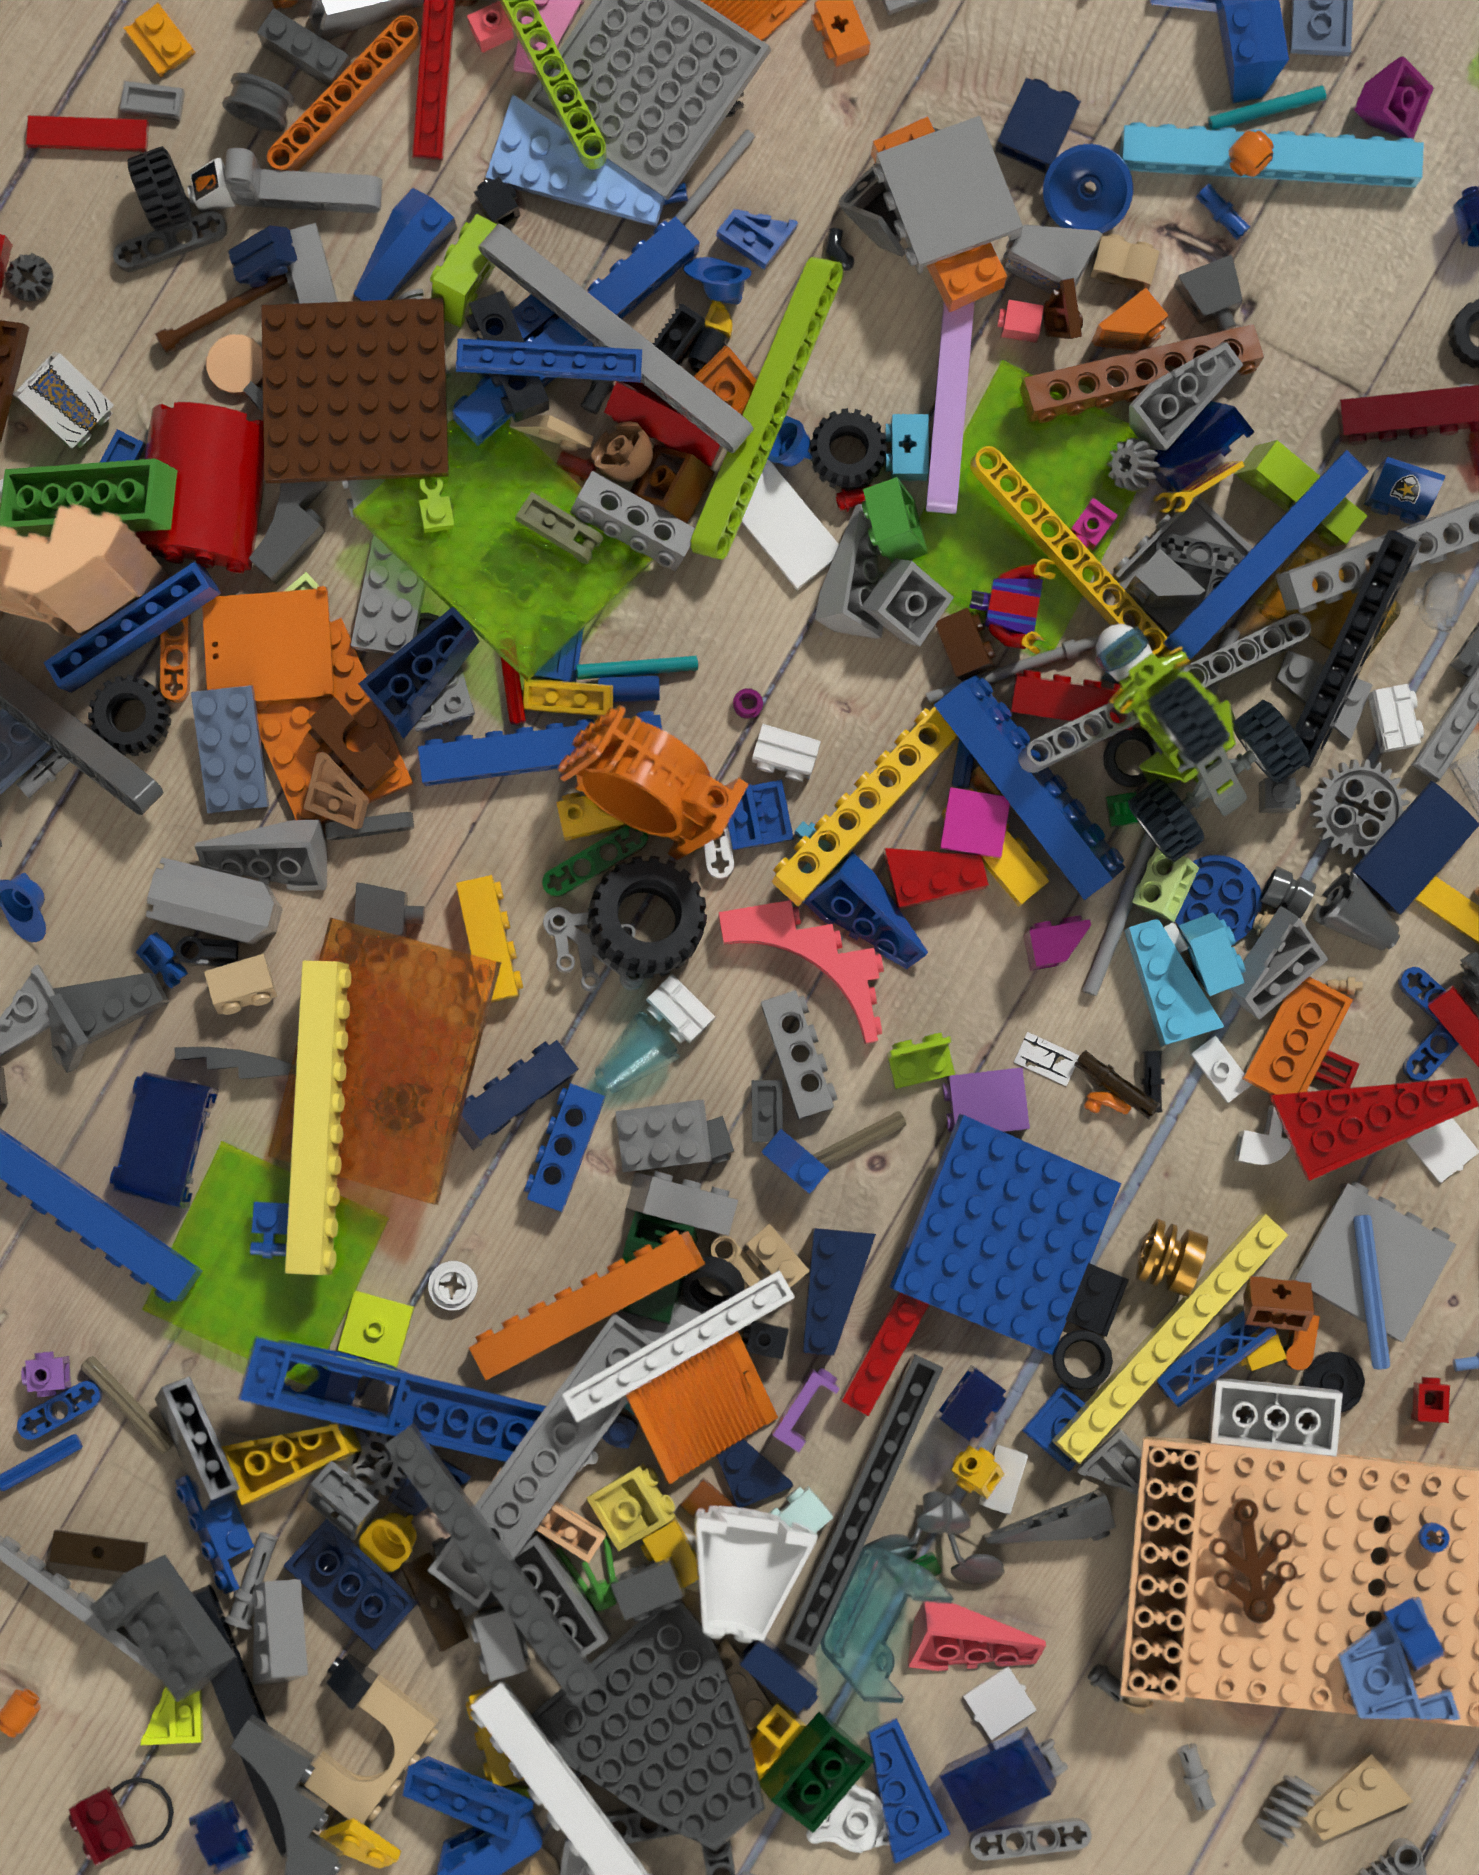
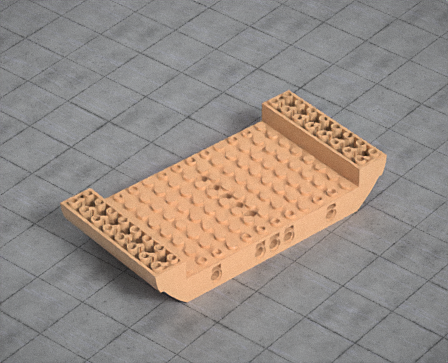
M1143 1438L1120 1696L1184 1702L1185 1697L1357 1715L1337 1655L1373 1629L1367 1626L1365 1620L1369 1612L1379 1611L1382 1622L1386 1619L1384 1612L1412 1597H1419L1429 1626L1431 1625L1443 1648L1444 1656L1415 1672L1405 1656L1417 1696L1421 1698L1443 1690H1451L1460 1719H1401L1479 1727V1468L1338 1453L1337 1456L1216 1444L1211 1443L1209 1440ZM1239 1498L1250 1499L1258 1507L1259 1513L1254 1521L1259 1557L1271 1542V1536L1275 1530H1286L1292 1536L1291 1546L1280 1551L1262 1576L1263 1589L1276 1575V1566L1281 1561H1289L1294 1564L1297 1569V1575L1293 1580L1286 1581L1273 1599L1275 1613L1270 1620L1264 1623H1255L1248 1619L1243 1610V1602L1228 1590H1222L1214 1583L1215 1573L1224 1569L1233 1574L1235 1582L1250 1591L1248 1578L1223 1558H1217L1212 1555L1209 1550L1210 1542L1213 1539L1222 1538L1229 1543L1233 1551L1245 1559L1241 1524L1231 1514L1232 1504ZM1245 1506L1241 1510V1515L1244 1518L1249 1517L1251 1508ZM1384 1515L1389 1520V1528L1383 1533H1377L1373 1526L1374 1520L1378 1516ZM1426 1523H1438L1446 1528L1450 1537L1446 1549L1435 1553L1422 1547L1418 1534L1421 1527ZM1430 1530L1427 1533V1536L1430 1537V1539L1426 1540L1427 1543L1439 1544L1441 1539L1438 1536L1441 1535V1532L1435 1533ZM1284 1533L1279 1534L1277 1543L1279 1545L1286 1543V1535ZM1223 1542L1215 1545V1552L1220 1554L1224 1551L1225 1546ZM1383 1547L1387 1553L1386 1560L1382 1564L1376 1565L1371 1560V1553L1375 1548ZM1289 1565L1282 1568L1281 1573L1283 1577L1290 1575L1291 1567ZM1227 1574L1221 1575L1219 1578L1220 1585L1228 1584L1229 1576ZM1374 1579H1381L1384 1583V1590L1378 1596H1372L1368 1591L1369 1583ZM1264 1602L1256 1603L1255 1611L1257 1613L1263 1612L1265 1609Z

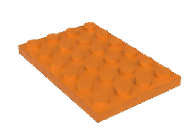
M342 618L330 622L334 697L358 723L347 735V748L354 752H361L375 742L398 768L396 772L373 792L370 793L365 787L361 790L369 798V803L414 783L385 717L368 699L358 684L367 675L356 650L350 646L351 638ZM333 697L256 702L260 738L296 820L320 819L321 824L331 820L303 808L317 754L321 752L329 754L332 751L326 742L319 745L308 731L312 727L307 720ZM345 764L341 767L348 777L352 774Z

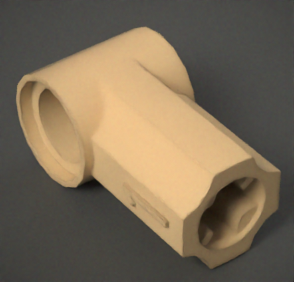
M718 1235L711 1241L709 1250L713 1257H718L715 1248L719 1242L728 1241L731 1243V1254L722 1259L732 1263L740 1271L744 1279L745 1290L758 1283L764 1276L763 1272L730 1236Z

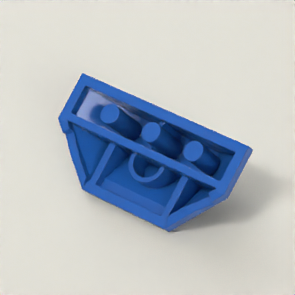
M1215 0L1232 104L1261 99L1289 61L1280 1Z

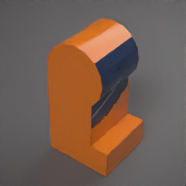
M1313 1315L1307 1331H1289L1288 1344L1283 1348L1287 1358L1283 1362L1287 1367L1295 1370H1304L1311 1365L1320 1316Z

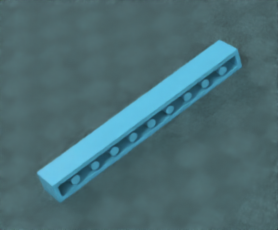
M1134 122L1124 125L1120 138V157L1125 161L1130 171L1414 188L1422 179L1424 143L1415 142L1411 138L1387 141L1380 136L1355 139L1353 135H1340L1336 138L1325 137V134L1311 133L1307 136L1296 135L1292 131L1267 134L1264 130L1253 129L1250 131H1261L1266 134L1274 145L1272 161L1255 177L1245 174L1239 176L1229 166L1231 162L1229 148L1245 133L1236 132L1234 128H1220L1216 131L1206 130L1203 126H1191L1188 129L1176 128L1172 124L1148 127L1145 123Z

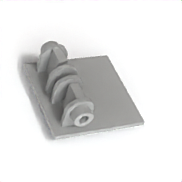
M461 666L414 727L417 732L423 730V733H426V730L437 728L439 724L443 728V723L449 722L450 725H453V720L455 722L464 719L470 720V716L475 715Z

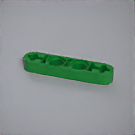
M628 825L615 831L547 871L542 878L545 892L552 897H560L646 847L649 839L648 833L642 832L640 844L636 845L634 841L626 844L625 847L629 851L623 853L621 845L615 838L621 836L623 842L630 837V830L634 829L636 833L640 831ZM606 844H612L617 848V856L611 861H606L600 856V850ZM580 859H585L591 864L590 873L585 876H579L574 872V864ZM568 866L569 872L576 882L570 884L568 878L561 883V890L557 891L556 888L549 889L550 877L553 875L557 878L565 876L566 873L562 869Z

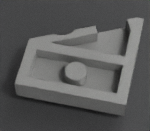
M1119 1428L1077 1468V1472L1083 1476H1091L1104 1481L1105 1484L1126 1489L1127 1492L1138 1495L1142 1450Z

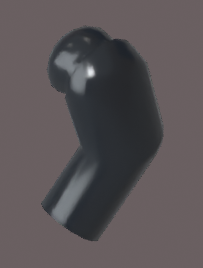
M830 228L825 256L828 260L840 262L843 270L849 271L853 268L855 261L854 257L848 254L841 246L843 230Z

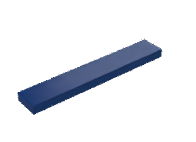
M457 339L456 372L641 383L642 349Z

